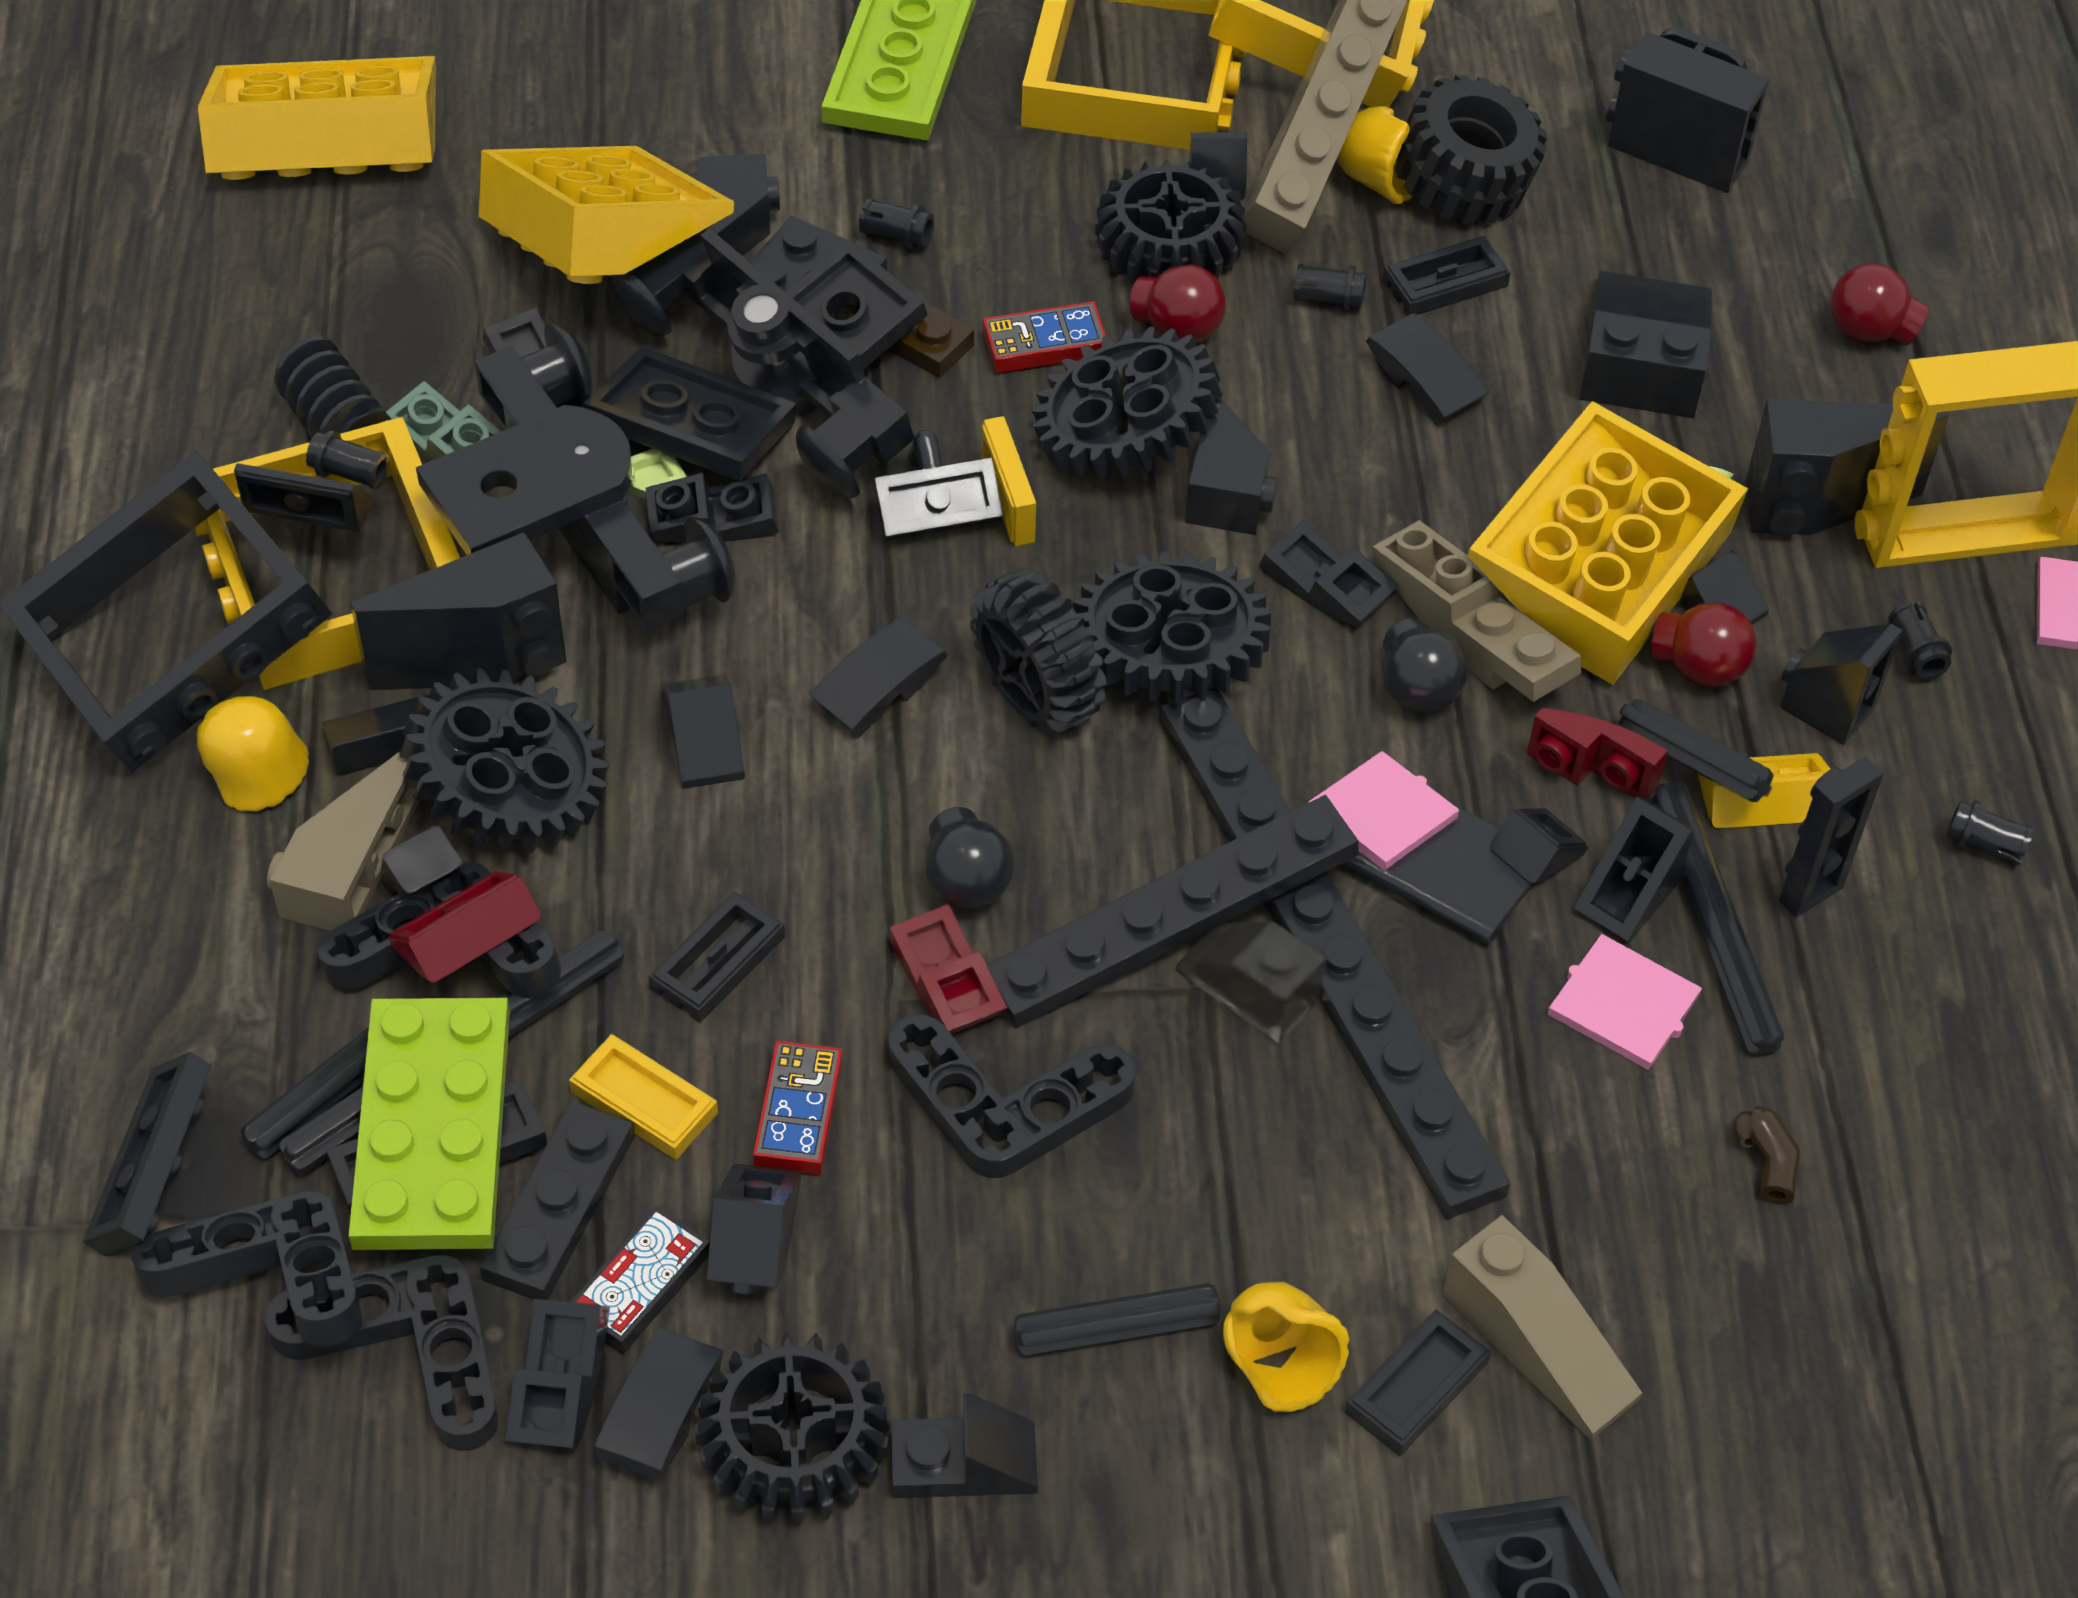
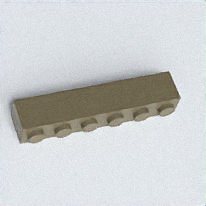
M1338 0L1245 204V214L1242 220L1246 226V234L1285 253L1305 230L1407 0Z

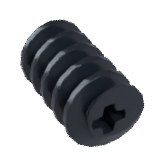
M314 336L294 344L283 355L276 367L274 382L278 393L287 401L289 408L298 416V420L309 431V435L312 438L317 432L326 434L328 431L334 430L341 434L391 420V417L383 411L379 401L374 396H371L370 389L360 381V376L349 366L347 359L338 352V347L330 338Z

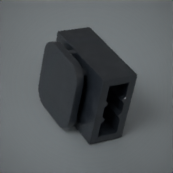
M1669 28L1663 31L1660 36L1646 32L1633 51L1626 49L1623 52L1615 70L1614 80L1620 82V87L1613 96L1606 114V121L1612 123L1608 147L1729 193L1750 160L1770 78L1747 70L1744 58L1735 49L1681 28Z

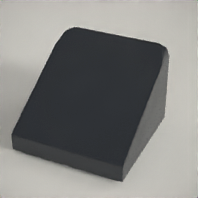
M1247 132L1191 133L1189 160L1192 169L1200 171L1206 167H1211L1214 179L1220 177L1228 178L1229 187L1231 190L1239 191L1240 200L1243 201L1246 196Z
M1729 551L1693 573L1688 579L1682 602L1687 609L1702 603H1726L1739 609L1749 619L1751 624L1764 618L1769 612L1767 604L1743 562L1733 551Z
M1546 808L1512 810L1490 846L1499 857L1531 883L1545 880L1583 856L1589 848L1586 845L1587 842Z
M433 826L383 853L380 880L385 888L408 895L461 866V858L440 826L436 828Z

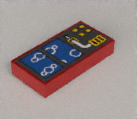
M1095 301L983 318V335L995 373L1059 364L1064 359L1078 361L1084 358L1081 347L1088 346L1096 351L1102 348V339L1106 336Z
M776 1041L753 1152L754 1166L800 1170L802 1173L813 1175L822 1174L843 1063L842 1048Z

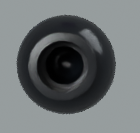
M1417 619L1399 621L1387 631L1383 640L1385 654L1382 660V673L1386 690L1390 696L1401 706L1416 712L1437 711L1456 700L1464 689L1468 676L1466 654L1459 642L1445 631L1435 627H1427L1424 622Z
M953 807L939 813L930 824L929 836L931 841L925 853L926 878L930 887L943 901L959 908H979L997 900L1007 889L1013 876L1014 855L1009 842L993 825L978 820L977 815L968 808Z

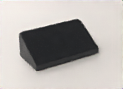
M239 463L234 468L241 503L250 513L360 532L372 506L371 496L355 484Z
M419 697L321 722L337 775L385 763L400 752L405 740L402 736L403 730L410 714L414 711Z

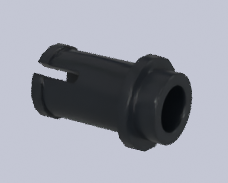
M868 198L865 200L862 209L870 212V216L862 214L859 216V231L862 234H872L903 241L906 248L913 250L918 245L926 247L929 244L934 231V215L926 212L924 206L914 205L912 209L878 202L876 199Z
M1298 264L1295 279L1317 281L1319 286L1294 285V300L1344 305V311L1350 312L1351 306H1363L1367 273L1356 272V266L1351 265L1348 271Z
M330 430L326 434L317 432L313 436L307 449L306 464L308 467L314 468L317 476L326 478L333 474L377 490L386 478L389 468V455L381 450L376 451L342 440L339 432Z
M1911 601L1898 605L1892 610L1888 616V624H1892L1902 630L1899 642L1905 652L1903 662L1907 671L1923 680L1937 678L1944 674L1951 665L1952 647L1948 640L1938 636L1927 615L1924 604L1916 601L1913 606Z
M1974 800L1971 805L1960 801L1951 818L1946 836L1957 840L1956 847L1963 849L1965 844L2012 861L2013 864L2019 866L2028 850L2035 828L1980 809V801Z

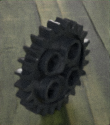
M1149 327L1141 338L1135 339L1132 330L1128 329L1125 331L1120 342L1114 343L1107 335L1102 339V348L1096 351L1088 346L1081 347L1084 358L1079 361L1064 359L1062 363L1066 372L1064 374H1049L1046 377L1051 388L1037 391L1036 395L1040 405L1032 408V413L1036 420L1033 427L1049 461L1056 459L1062 471L1074 467L1079 478L1084 477L1094 468L1098 479L1104 480L1110 471L1116 468L1119 469L1122 478H1127L1132 466L1140 464L1146 472L1152 470L1153 458L1160 456L1164 460L1171 462L1174 460L1171 450L1173 447L1178 445L1191 448L1194 444L1190 433L1208 431L1209 427L1205 417L1218 415L1219 410L1215 400L1222 398L1223 394L1219 386L1221 380L1213 358L1209 357L1204 344L1196 347L1191 335H1187L1179 340L1175 329L1168 330L1158 338L1154 327ZM1125 376L1129 382L1128 385H1125ZM1129 419V424H1128V429H1127L1126 424H1125L1124 421H1126V420Z
M1161 551L1159 561L1150 562L1142 553L1137 554V563L1133 567L1120 560L1114 561V575L1097 570L1095 572V584L1083 583L1081 585V598L1073 600V609L1079 618H1084V626L1088 634L1095 638L1093 645L1096 653L1103 659L1100 669L1101 671L1103 670L1106 676V686L1123 680L1125 682V695L1129 696L1142 687L1148 689L1149 701H1155L1161 691H1170L1175 703H1181L1184 691L1192 690L1201 700L1206 699L1207 687L1211 685L1227 693L1230 691V677L1246 682L1249 680V667L1260 668L1262 666L1263 652H1269L1271 610L1266 609L1265 593H1254L1255 581L1252 578L1237 581L1238 568L1235 566L1226 568L1221 572L1217 571L1216 558L1214 557L1199 565L1194 563L1192 552H1187L1181 561H1172L1167 551Z
M477 669L471 684L459 673L453 674L448 687L439 682L434 683L428 698L420 696L413 713L408 718L402 733L405 740L400 749L399 757L408 760L402 774L403 778L419 781L413 798L415 800L433 799L435 801L429 817L432 820L445 815L454 818L451 834L457 835L466 827L475 830L474 840L476 846L481 847L488 835L497 837L498 845L502 852L507 853L513 839H519L528 853H533L540 837L550 847L555 848L558 846L563 833L574 838L577 836L583 822L589 823L607 788L608 783L603 781L609 769V762L599 759L605 747L604 741L588 739L595 725L592 720L576 722L573 719L578 708L576 702L567 703L560 707L554 702L558 692L557 688L553 686L543 694L535 692V681L532 676H528L521 686L514 685L509 671L504 669L498 682H491L483 669Z

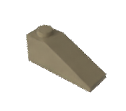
M399 752L298 827L285 851H279L275 854L269 866L267 885L269 889H272L279 918L331 931L364 913L380 881L383 853L398 845L420 801L413 798L419 781L403 778L402 774L408 760L399 757Z
M1503 1215L1452 1253L1442 1295L1590 1440L1600 1434L1641 1399L1642 1391L1556 1267Z

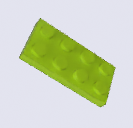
M861 0L821 106L822 123L929 141L977 0Z
M508 998L372 999L349 1227V1240L352 1250L493 1249L510 1020Z

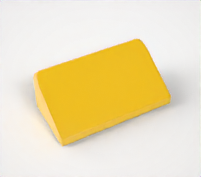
M1818 753L1749 757L1769 768L1774 775L1770 784L1773 788L1768 797H1762L1758 802L1754 803L1698 774L1708 817L1713 827L1732 828L1802 823L1807 816L1812 800L1810 791L1815 782L1824 773L1829 771L1830 767Z

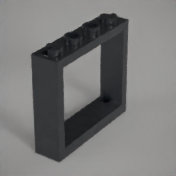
M197 450L0 602L1 609L94 731L132 773L154 755L159 754L168 744L197 721L203 719L208 710L223 702L249 680L260 675L268 665L301 639L309 636L311 631L333 615L310 584ZM221 508L282 581V584L111 717L52 639Z

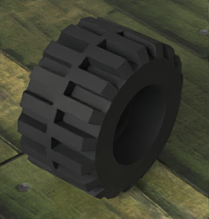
M1455 75L1453 81L1446 77L1435 81L1434 86L1427 85L1421 91L1406 121L1410 132L1401 145L1396 159L1395 171L1397 177L1406 181L1403 186L1410 196H1417L1420 199V205L1427 210L1435 209L1440 212L1439 216L1448 220L1454 217L1460 219L1464 224L1473 225L1475 220H1480L1483 224L1495 223L1497 217L1505 219L1512 215L1515 208L1520 206L1545 156L1547 147L1544 145L1547 141L1546 130L1540 128L1542 120L1537 112L1529 111V103L1522 97L1512 95L1510 93L1511 89L1501 84L1500 87L1493 85L1489 79L1478 77L1477 80H1471L1467 75Z

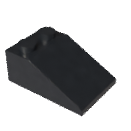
M1599 271L1579 400L1694 419L1707 368L1712 323V288Z
M1767 399L1745 479L1746 488H1748L1747 498L1751 533L1812 535L1854 520L1857 511L1863 508L1868 492V473L1870 470L1875 469L1880 453V435L1883 429L1888 428L1893 412V404ZM1949 411L1938 412L1909 500L1923 495L1949 417Z
M525 533L350 602L365 679L371 690L432 688L436 682L448 687L455 673L461 674L471 684L477 669H483L491 682H498L503 669L508 670L513 684L525 680L528 676H541L552 668L567 662L557 584Z
M1570 1495L1431 1515L1430 1527L1450 1598H1625Z

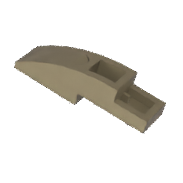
M1420 520L1372 546L1373 556L1385 575L1398 586V593L1415 615L1427 627L1439 628L1457 640L1466 654L1468 670L1493 690L1508 682L1534 702L1581 674V655L1501 598L1498 588L1470 560L1466 553Z

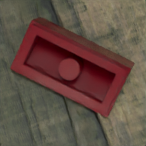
M495 871L391 932L388 940L392 947L424 979L429 982H437L536 923L541 918V915L522 876Z

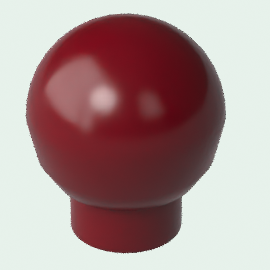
M1878 263L1858 265L1847 271L1836 283L1831 296V313L1838 328L1851 339L1867 343L1880 342L1890 338L1904 346H1908L1919 333L1928 313V305L1911 297V291L1905 279L1891 267Z
M1191 264L1175 266L1164 271L1157 278L1139 277L1131 291L1130 311L1136 322L1150 323L1161 336L1168 330L1175 329L1179 340L1187 335H1191L1196 344L1209 338L1221 325L1226 311V297L1220 282L1208 270Z
M1722 602L1702 603L1688 609L1683 615L1662 612L1656 621L1652 638V655L1655 660L1675 663L1676 668L1688 680L1705 687H1721L1741 678L1752 665L1757 648L1756 634L1749 619L1739 609Z

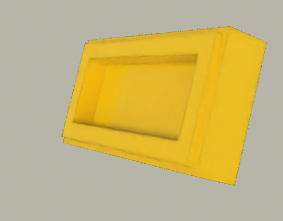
M1005 417L986 419L982 425L981 459L992 458L1004 514L1002 519L1010 541L1015 546L1035 543L1036 501Z
M613 1034L604 1041L569 1079L571 1093L601 1112L633 1122L634 1134L675 1160L681 1156L718 1114V1105L715 1099Z

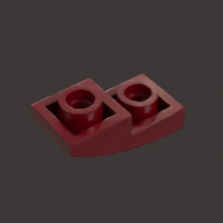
M1542 708L1534 717L1527 754L1536 759L1543 768L1549 772L1560 774L1577 786L1593 771L1603 777L1613 788L1625 791L1635 798L1642 797L1645 800L1650 798L1660 783L1668 753L1667 749L1655 742L1613 723L1583 714Z

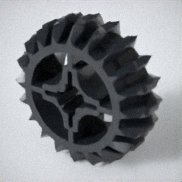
M1166 158L1163 165L1154 167L1149 162L1144 161L1139 172L1125 168L1122 178L1110 180L1106 193L1101 194L1100 202L1097 204L1095 236H1097L1102 259L1110 261L1114 274L1127 273L1131 285L1141 276L1157 278L1171 267L1189 264L1200 266L1219 279L1222 271H1232L1233 264L1236 262L1237 257L1241 256V250L1245 246L1246 226L1242 220L1245 214V207L1242 206L1240 192L1231 190L1228 178L1220 177L1214 179L1211 167L1197 171L1192 169L1190 160L1183 166H1172Z
M1024 568L1018 572H1010L985 585V589L975 594V602L970 605V614L973 618L970 621V629L977 638L974 641V647L981 653L984 661L982 667L986 668L993 679L992 686L998 687L1004 699L1015 708L1019 715L1021 714L1027 719L1030 727L1039 726L1041 731L1052 736L1056 733L1066 732L1071 728H1077L1089 721L1091 715L1100 711V704L1106 701L1105 689L1103 687L1107 685L1106 676L1100 669L1103 659L1095 651L1093 645L1095 638L1088 634L1084 626V618H1079L1072 607V600L1063 598L1055 583H1048L1046 578L1039 572L1031 573Z
M788 1331L782 1337L781 1347L770 1349L768 1344L758 1337L753 1345L754 1357L750 1359L733 1350L729 1358L730 1373L713 1370L709 1380L711 1393L702 1394L699 1399L698 1413L702 1420H699L698 1424L695 1425L696 1443L703 1448L700 1452L701 1466L706 1473H715L714 1485L720 1496L736 1492V1506L741 1510L742 1514L758 1502H761L763 1518L769 1524L778 1516L780 1509H791L793 1521L800 1526L806 1516L805 1508L816 1506L819 1513L829 1519L830 1515L834 1512L833 1497L837 1496L854 1505L855 1500L859 1497L857 1482L873 1485L874 1480L878 1476L877 1463L875 1461L885 1460L888 1454V1438L884 1434H887V1431L890 1430L891 1422L890 1411L882 1406L885 1403V1391L883 1386L880 1385V1381H870V1367L866 1364L865 1359L849 1364V1350L843 1342L828 1353L823 1352V1340L817 1333L810 1338L806 1347L795 1346L794 1337ZM806 1390L818 1392L829 1398H817ZM775 1392L774 1396L767 1401L754 1404L761 1398ZM791 1408L796 1410L797 1425H800V1429H797L798 1444L796 1447L790 1445V1432L786 1430V1426L790 1425L789 1410ZM746 1450H752L753 1456ZM835 1450L824 1459L809 1465L811 1460L819 1453ZM754 1456L771 1457L777 1460L782 1467L765 1463Z

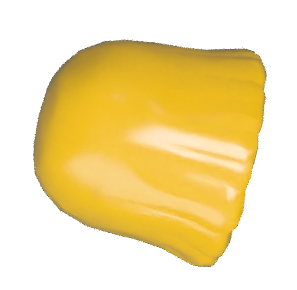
M1387 106L1369 107L1359 111L1337 157L1340 166L1353 180L1376 191L1393 204H1402V202L1409 201L1413 197L1403 187L1406 181L1399 179L1395 171L1396 159L1401 145L1410 132L1408 123L1394 117L1393 109Z
M238 696L220 702L208 710L204 721L198 726L197 748L202 762L207 770L212 773L225 804L229 807H234L237 811L258 812L267 807H275L283 803L287 795L294 793L307 773L309 764L307 746L296 734L290 722L279 708L266 699L254 696Z
M1286 1282L1259 1283L1243 1291L1232 1302L1231 1310L1225 1317L1223 1325L1225 1347L1234 1363L1242 1370L1252 1384L1262 1404L1272 1411L1294 1412L1316 1404L1324 1398L1325 1393L1333 1388L1346 1366L1349 1355L1347 1345L1350 1340L1347 1329L1342 1326L1339 1319L1328 1314L1314 1299L1298 1288ZM1296 1347L1295 1351L1281 1368L1253 1362Z

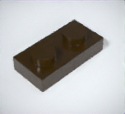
M924 302L928 316L887 350L941 378L974 346L975 329ZM854 306L848 311V319L856 315L860 308Z

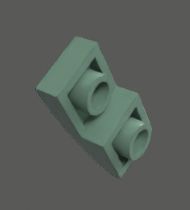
M425 381L386 411L391 420L403 417L418 455L428 462L501 432L469 404L459 411Z

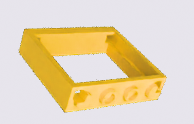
M1044 0L1022 84V127L1190 150L1191 133L1230 132L1234 99H1228L1227 94H1238L1242 63L1234 61L1235 58L1245 59V51L1222 41L1219 42L1206 103L1057 83L1055 79L1075 0ZM1106 0L1209 15L1215 14L1218 0Z
M1218 0L1208 36L1304 77L1325 29L1261 0ZM1407 0L1395 27L1389 56H1382L1362 101L1363 104L1370 107H1390L1399 91L1409 92L1418 71V67L1411 63L1420 52L1426 37V31L1421 29L1420 26L1427 19L1434 0Z
M2078 341L1910 359L1908 361L1901 386L1896 387L1894 390L1893 412L1888 428L1883 429L1880 435V453L1875 469L1870 470L1868 473V492L1863 508L1858 510L1855 516L1857 539H1864L1875 568L2078 544ZM2077 397L2042 491L1907 506L1938 412Z
M403 417L341 433L342 440L376 451L381 450L389 455V468L386 477H393L429 570L459 559L460 556L447 525L418 484L416 467L422 465ZM309 443L213 469L240 502V494L234 473L237 463L355 485L361 484L333 474L326 478L317 476L314 468L308 467L306 464ZM220 508L195 527L194 530L197 537L209 535L211 543L202 545V549L212 580L224 577L227 587L217 589L229 625L253 607L255 602L226 522L231 520ZM352 613L324 621L311 631L309 636L301 639L268 665L258 675L263 690L362 662Z

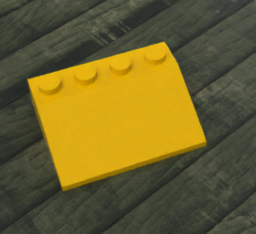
M435 56L216 66L198 105L206 173L221 172V177L224 179L239 180L253 177L255 171L277 170L280 176L298 177L310 174L312 172L311 168L334 167V172L338 174L362 173L368 169L367 165L390 164V169L398 172L415 171L423 168V163L433 161L435 151Z
M638 146L481 150L479 217L497 228L500 235L511 237L521 244V249L535 253L544 259L543 263L545 265L558 268L567 274L568 280L576 283L595 284L602 282V275L626 274L734 213L733 200Z
M1592 401L1470 547L1467 556L1519 611L1581 655V667L1614 685L1653 635L1659 615L1662 612H1670L1684 595L1690 576L1708 564L1731 534L1748 488Z

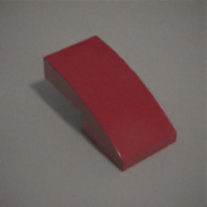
M949 904L889 928L887 937L917 994L930 1015L942 1023L950 1034L1006 1012L1007 1006L980 951L972 952Z

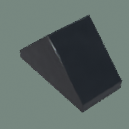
M725 675L662 684L682 789L745 779L732 687Z
M1636 797L1573 908L1624 940L1631 941L1680 883L1695 829L1642 797Z

